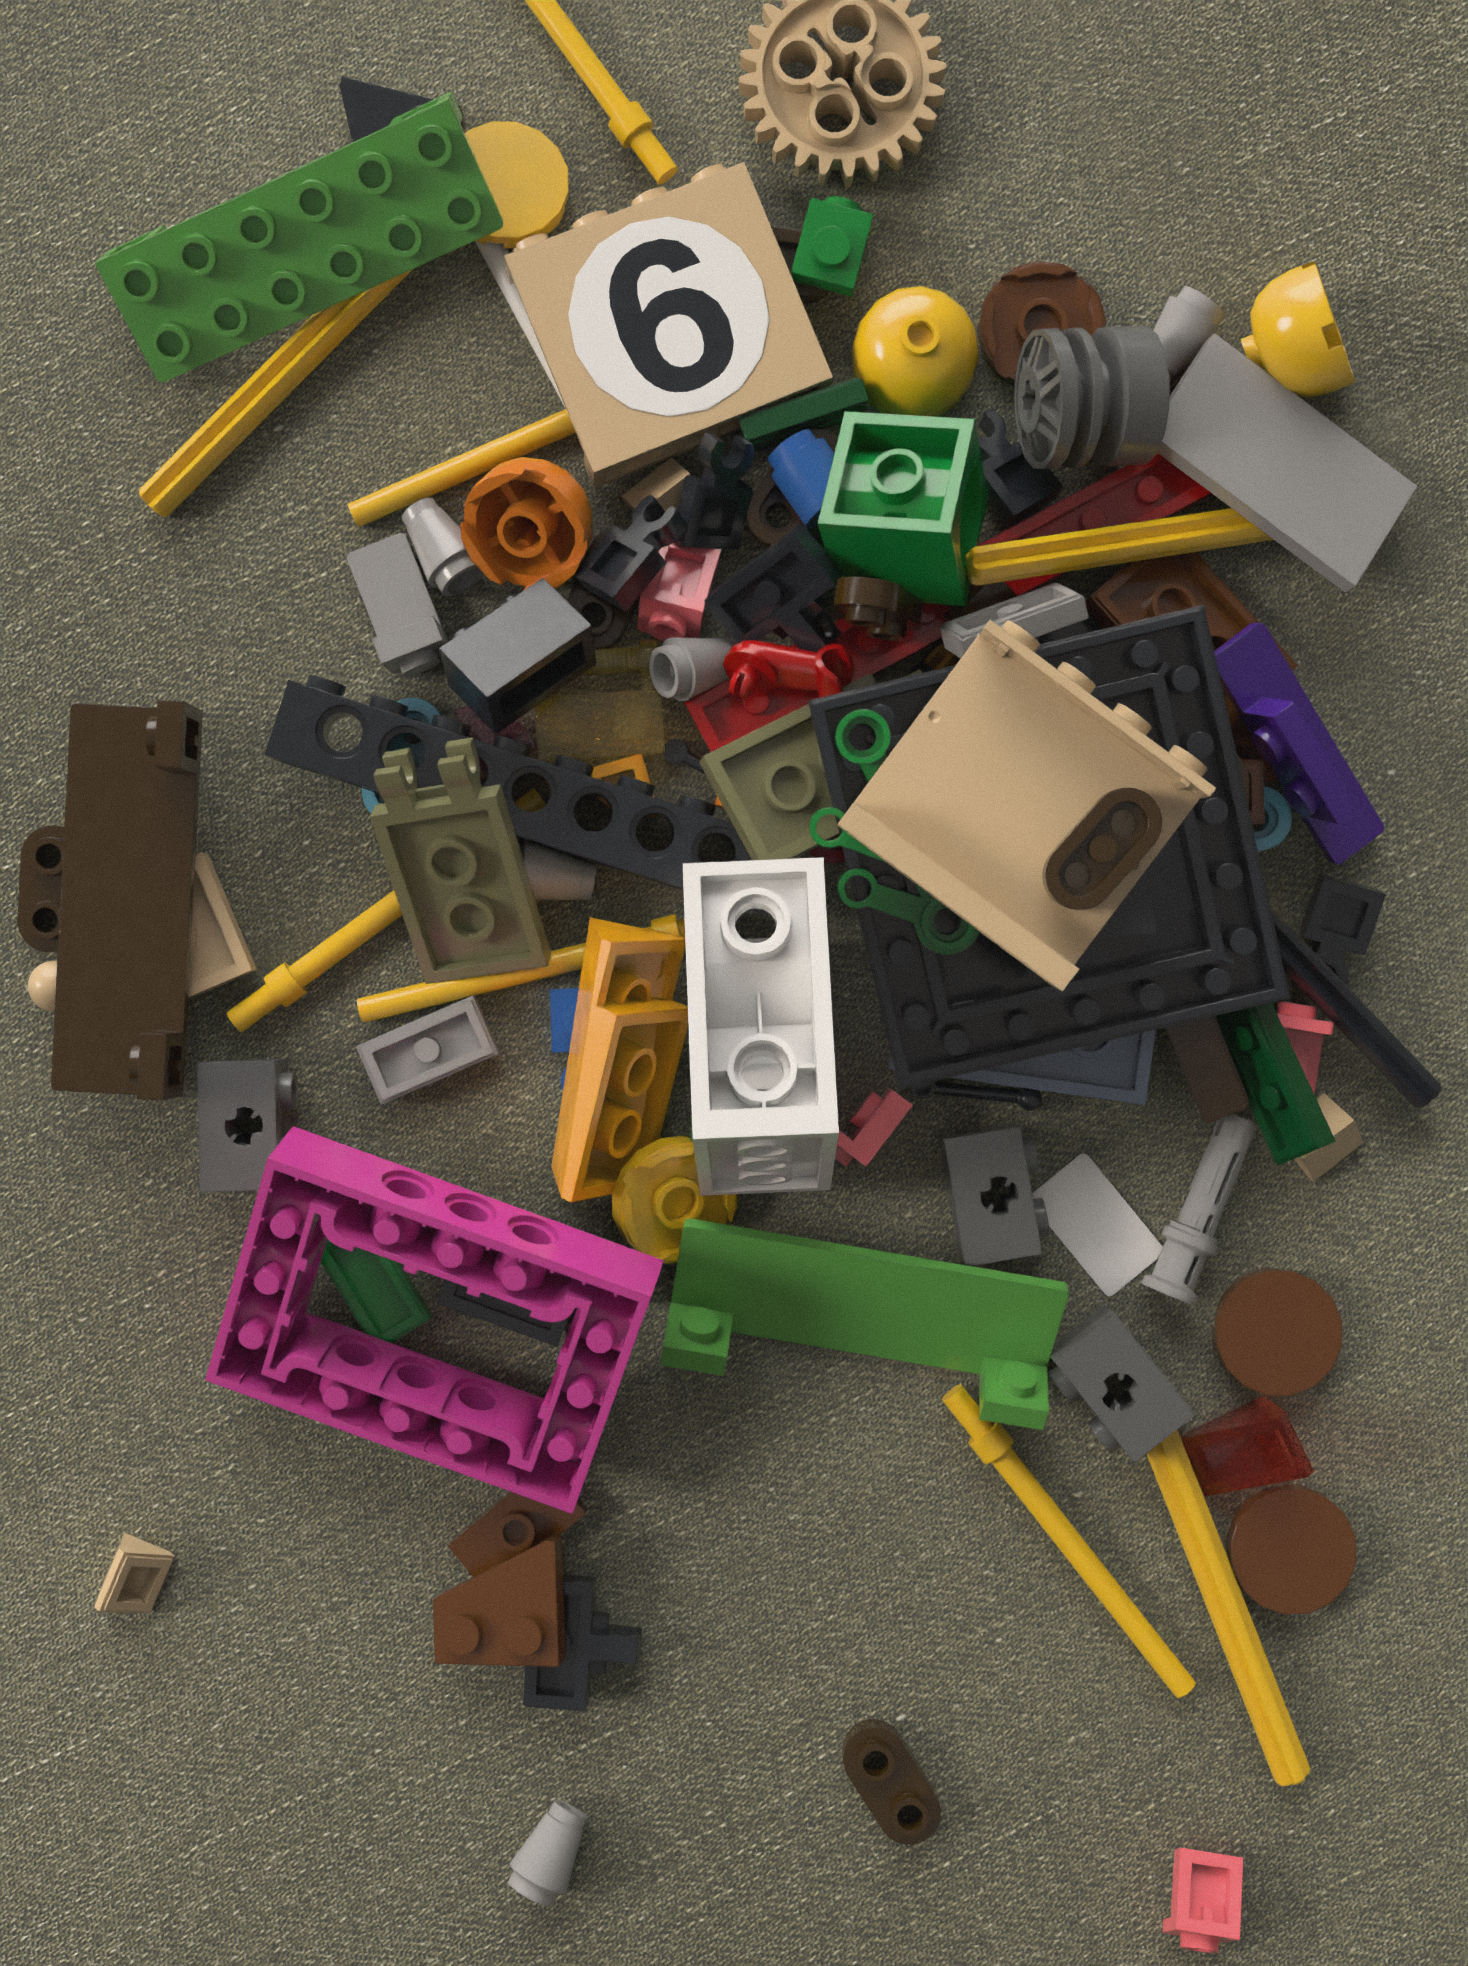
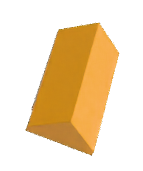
M590 917L551 1166L560 1196L569 1202L612 1194L623 1166L639 1149L660 1138L689 1024L688 1006L672 1000L686 947L685 938L681 936Z

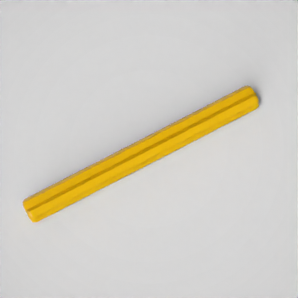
M412 270L313 314L140 488L139 495L142 500L158 515L162 517L169 516Z
M1228 508L975 546L966 554L965 566L969 581L978 586L1274 539L1234 509Z
M1175 1430L1146 1453L1272 1776L1275 1782L1282 1787L1300 1784L1305 1781V1777L1310 1773V1766L1179 1432Z

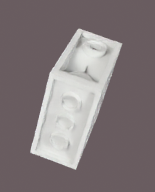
M824 857L683 863L692 1132L700 1196L830 1190L839 1126ZM762 909L770 913L775 919L776 930L770 938L743 939L736 931V921L747 910Z

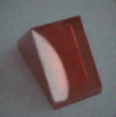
M1264 1395L1181 1436L1195 1476L1205 1496L1306 1478L1314 1472L1286 1412Z

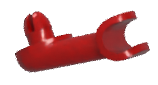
M746 640L735 644L726 654L723 663L725 672L731 679L729 690L734 697L740 694V698H747L753 693L764 694L771 692L773 689L818 690L819 698L842 693L843 685L847 686L850 684L855 674L851 653L842 644L826 645L818 652L758 640Z

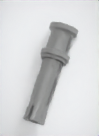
M1234 1114L1217 1120L1207 1149L1204 1151L1189 1188L1183 1208H1181L1176 1222L1170 1220L1169 1225L1164 1226L1162 1235L1166 1238L1153 1273L1144 1275L1141 1284L1195 1306L1198 1296L1194 1293V1289L1207 1257L1215 1256L1219 1248L1216 1246L1218 1239L1213 1238L1243 1165L1247 1150L1259 1125Z

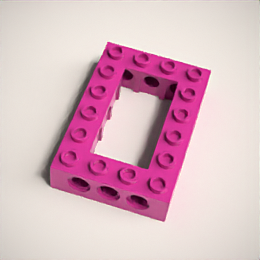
M293 1126L267 1158L205 1381L573 1514L664 1260ZM327 1240L353 1252L355 1247L402 1263L405 1265L403 1270L416 1275L418 1270L468 1287L467 1294L479 1298L481 1293L526 1308L531 1310L530 1317L552 1323L563 1321L577 1308L556 1362L558 1365L545 1398L306 1312Z

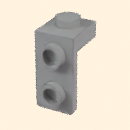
M398 533L350 552L347 555V561L377 635L372 641L381 664L392 674L402 672L403 676L414 675L436 666L439 663L438 657L441 656L439 648L446 644L448 640L406 535Z

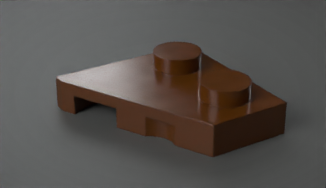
M552 1535L530 1549L488 1568L470 1580H465L445 1590L433 1599L435 1664L559 1667L565 1661L562 1535Z

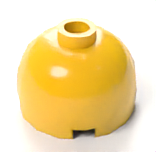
M1315 260L1289 270L1269 282L1256 297L1250 312L1253 334L1241 339L1245 355L1248 359L1274 377L1286 389L1291 390L1299 397L1308 398L1331 393L1356 383Z
M924 286L898 288L878 299L859 322L851 350L853 378H862L869 399L868 403L882 414L938 417L954 408L970 388L979 358L976 330L964 307L945 292Z

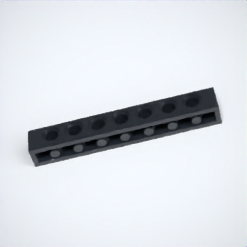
M309 674L306 685L288 680L265 756L272 760L378 794L380 793L373 775L376 769L385 768L382 757L385 752L391 751L393 745L398 740L405 737H413L422 741L425 746V759L416 769L418 789L444 784L437 764L439 759L448 757L445 746L448 741L468 738L470 726L438 715L433 716L431 725L406 718L408 706L384 697L371 695L368 705L344 698L346 686L322 677ZM344 717L357 719L361 723L363 731L360 743L350 751L341 752L334 750L328 739L332 724ZM496 735L493 745L474 740L478 758L488 767V778L482 787L501 784L515 834L519 839L531 840L563 853L684 891L683 863H701L698 858V846L706 836L718 835L726 839L732 849L731 861H752L732 822L713 817L716 805L681 794L677 805L652 797L655 790L654 785L624 775L618 776L616 785L591 777L594 766L566 756L557 755L554 765L530 758L532 746L504 736ZM525 777H538L545 781L550 788V799L547 805L539 811H524L513 801L514 787ZM597 796L608 803L612 818L606 828L601 831L590 832L582 829L577 824L574 817V809L583 798ZM651 815L665 819L672 830V839L669 846L658 852H652L643 848L636 837L638 822ZM762 909L747 910L757 915L766 914V911Z

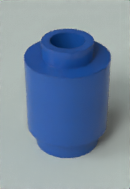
M805 429L782 442L770 454L768 462L774 469L772 479L804 525L810 529L818 526L834 452L824 438L816 439L810 429Z

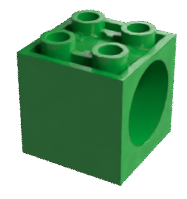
M844 411L818 520L826 553L842 571V577H866L886 580L901 585L921 599L923 603L966 606L970 581L965 566V556L973 547L979 544L988 502V491L975 419Z

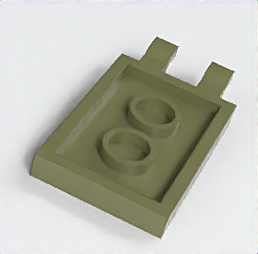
M919 669L905 677L920 674L922 672ZM870 673L844 686L843 692L877 683ZM809 704L702 757L699 763L752 861L795 859L820 846L811 837L809 823L816 811L824 807L833 806ZM824 815L817 822V834L824 840H832L839 836L835 815Z
M473 737L447 742L445 749L448 757L439 759L437 764L444 783L443 785L417 789L416 767L410 748L385 752L382 757L385 768L376 769L373 775L379 793L385 803L375 805L370 819L425 983L431 984L548 966L551 950L501 784L481 786L479 758Z

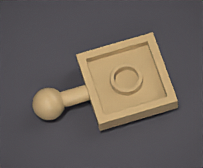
M203 852L195 856L188 999L257 971L211 859L207 853ZM48 961L40 964L33 970L28 980V992L32 1001L38 1007L47 1011H55L57 961Z

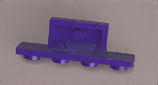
M1251 623L1214 651L1221 685L1250 731L1254 747L1270 764L1281 782L1287 801L1301 815L1330 863L1340 865L1380 835L1384 830V824L1263 623Z

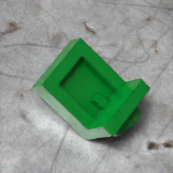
M830 196L823 201L811 197L791 271L793 281L852 297L869 236L873 214L862 211L858 203L847 198Z

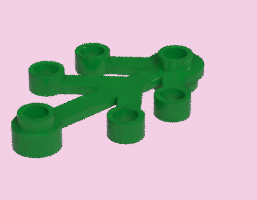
M860 709L850 712L840 721L835 733V742L839 752L845 759L852 763L860 764L868 783L887 758L885 752L890 744V729L881 715L871 710ZM858 724L870 726L875 733L874 744L865 751L855 749L849 741L851 729ZM824 807L816 811L811 817L809 831L812 839L818 845L826 848L840 845L884 861L844 830L834 840H824L817 834L816 825L818 820L827 814L835 815L841 820L845 815L841 810L834 807ZM851 868L845 871L839 878L837 891L845 905L854 909H862L868 906L914 923L918 939L925 947L935 953L951 955L962 952L970 947L978 937L979 931L960 917L959 924L954 931L949 933L938 931L934 924L935 915L938 911L947 907L918 885L916 887L921 897L877 884L873 874L863 868ZM856 875L867 878L871 886L869 895L860 901L851 900L845 893L846 882Z

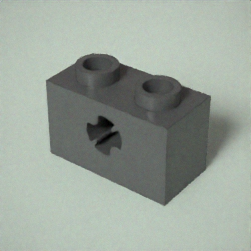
M287 1059L197 1063L200 1192L258 1191L267 1158L289 1132V1111L297 1109V1075L295 1072H288ZM251 1109H253L254 1113L251 1117L253 1119L257 1117L262 1118L263 1130L252 1134L250 1140L247 1138L250 1130L241 1132L239 1118L250 1115Z
M1013 1122L938 1135L960 1261L964 1265L975 1266L1042 1254L1040 1237L1049 1236V1222L1043 1198L1033 1199L1029 1174L1039 1172L1038 1157L1032 1135L1022 1136L1021 1126ZM994 1177H999L998 1180L1005 1186H1011V1193L1001 1196V1206L993 1208L994 1206L987 1199L981 1201V1192L990 1190V1179Z
M1105 1304L1054 1343L1050 1358L1057 1366L1047 1374L1071 1404L1080 1397L1088 1404L1096 1417L1090 1420L1087 1425L1110 1454L1122 1447L1135 1463L1195 1415L1118 1316ZM1112 1374L1121 1380V1387L1125 1390L1116 1398L1112 1397L1104 1383L1105 1379Z

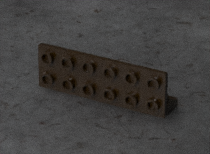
M157 700V707L75 703L71 706L51 1087L55 1091L137 1095V1099L168 1100L183 1097L203 711L185 701Z

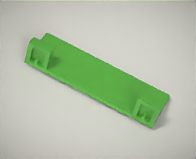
M452 91L393 118L390 125L170 228H166L163 225L113 248L95 262V266L156 379L159 382L173 379L500 230L504 223L502 215L460 123L463 116Z
M689 1218L684 1221L660 1365L724 1376L731 1332L979 1374V1420L1043 1430L1049 1413L1047 1366L1069 1297L1068 1284L1062 1281Z

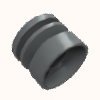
M1148 325L1097 328L1092 336L1084 328L1063 329L1062 332L1058 328L1032 330L1024 341L1017 363L1014 402L1018 440L1025 459L1033 469L1059 468L1061 465L1066 468L1084 467L1090 459L1097 466L1148 464L1158 453L1165 435L1170 392L1166 354L1158 335Z

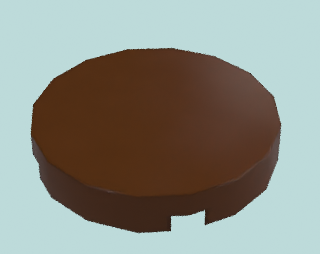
M1036 261L1014 267L990 290L980 310L977 336L983 359L999 379L1015 387L1019 356L1024 341L1032 330L1058 328L1062 332L1063 329L1084 328L1092 336L1097 328L1105 327L1106 318L1100 296L1091 284L1088 286L1083 279L1076 276L1078 272L1064 264Z
M1262 1268L1238 1278L1222 1294L1216 1308L1218 1312L1215 1316V1327L1212 1325V1342L1221 1364L1243 1386L1266 1396H1292L1315 1387L1332 1370L1342 1347V1320L1333 1298L1315 1280L1292 1270Z
M1299 1484L1282 1485L1284 1487L1261 1490L1251 1495L1234 1513L1226 1535L1227 1554L1229 1555V1562L1238 1585L1260 1606L1284 1615L1309 1614L1332 1603L1349 1584L1357 1562L1356 1537L1346 1515L1321 1492Z

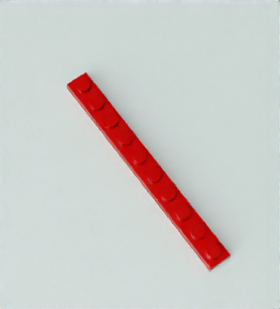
M1157 453L1148 464L1126 465L978 546L1168 518L1211 496L1212 493ZM1067 572L1004 582L1020 596L1040 588ZM923 603L920 629L906 631V639L904 641H889L867 636V627L846 623V616L834 622L841 632L834 644L844 645L851 653L854 661L855 674L851 683L870 673L874 677L943 640L940 626L948 622L943 616L953 605ZM793 644L792 646H790V647L798 648V646H797L796 644ZM728 679L687 701L685 706L709 751L712 752L807 705L809 700L819 698L818 690L773 689L771 692L764 694L753 693L747 698H740V694L737 697L731 694L729 690L731 679Z

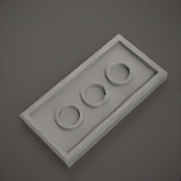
M1215 333L1205 341L1169 397L1166 431L1158 454L1342 591L1347 592L1354 588L1417 486L1291 390L1286 389L1274 377Z

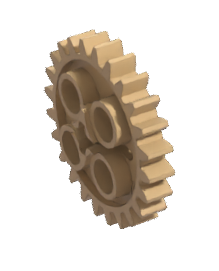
M782 0L783 10L765 3L762 7V20L766 27L750 25L748 29V43L754 49L741 50L740 68L748 73L739 77V95L752 97L744 103L743 116L745 121L761 120L755 128L756 143H765L775 138L772 161L777 164L792 154L795 157L794 176L799 178L810 165L818 167L819 185L822 186L826 184L832 170H840L845 187H851L854 171L859 168H863L871 182L877 181L879 161L884 160L895 171L899 170L903 159L900 146L916 154L920 151L923 138L918 130L933 131L937 115L930 108L941 107L945 89L936 85V83L944 80L946 63L932 60L939 54L941 38L940 36L923 37L928 30L929 14L922 13L909 18L908 14L912 0H896L894 3L891 0ZM845 26H853L860 29L866 37L856 43H847L841 40L835 32ZM810 33H817L824 43V51L813 38L808 37ZM791 62H803L813 70V73L803 79H794L787 76L782 71V68ZM832 68L839 77L834 81H831ZM851 76L853 77L852 90L845 81V79ZM879 79H890L900 86L901 91L893 96H882L872 89L871 84ZM859 105L871 119L876 120L875 124L868 125L860 115ZM827 114H837L842 116L849 123V126L840 132H829L824 130L817 121Z

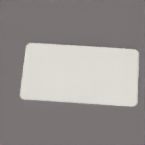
M1080 1154L1032 1193L1033 1199L1043 1198L1050 1228L1105 1295H1114L1159 1258L1163 1246L1087 1154Z

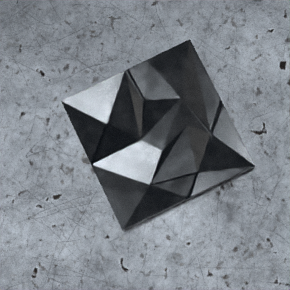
M1204 605L1040 644L1035 651L1037 655L1056 669L1062 662H1066L1086 675L1096 685L1091 695L1112 711L1120 703L1141 716L1152 727L1146 736L1167 752L1174 745H1177L1196 757L1207 767V771L1202 778L1216 787L1210 797L1198 800L1150 864L1157 933L1092 941L1074 964L1079 968L1078 972L1066 988L1060 991L981 932H979L976 940L966 950L956 954L943 955L929 950L921 943L916 935L914 923L868 906L857 909L899 1089L1290 998ZM956 665L808 701L834 808L841 810L845 814L868 784L860 764L852 763L845 759L836 746L835 733L840 721L850 712L860 709L871 710L881 715L890 729V744L885 752L888 757ZM858 724L851 729L849 741L855 749L865 751L874 744L875 733L870 726ZM835 816L836 823L838 824L840 819ZM838 827V831H839V835H840L841 832H842V829H841L840 827ZM842 847L847 870L851 868L866 869L873 874L877 884L921 897L915 883L887 862ZM852 876L850 882L855 901L865 899L870 893V882L863 876ZM948 908L941 909L934 918L936 929L942 933L954 931L959 924V916Z

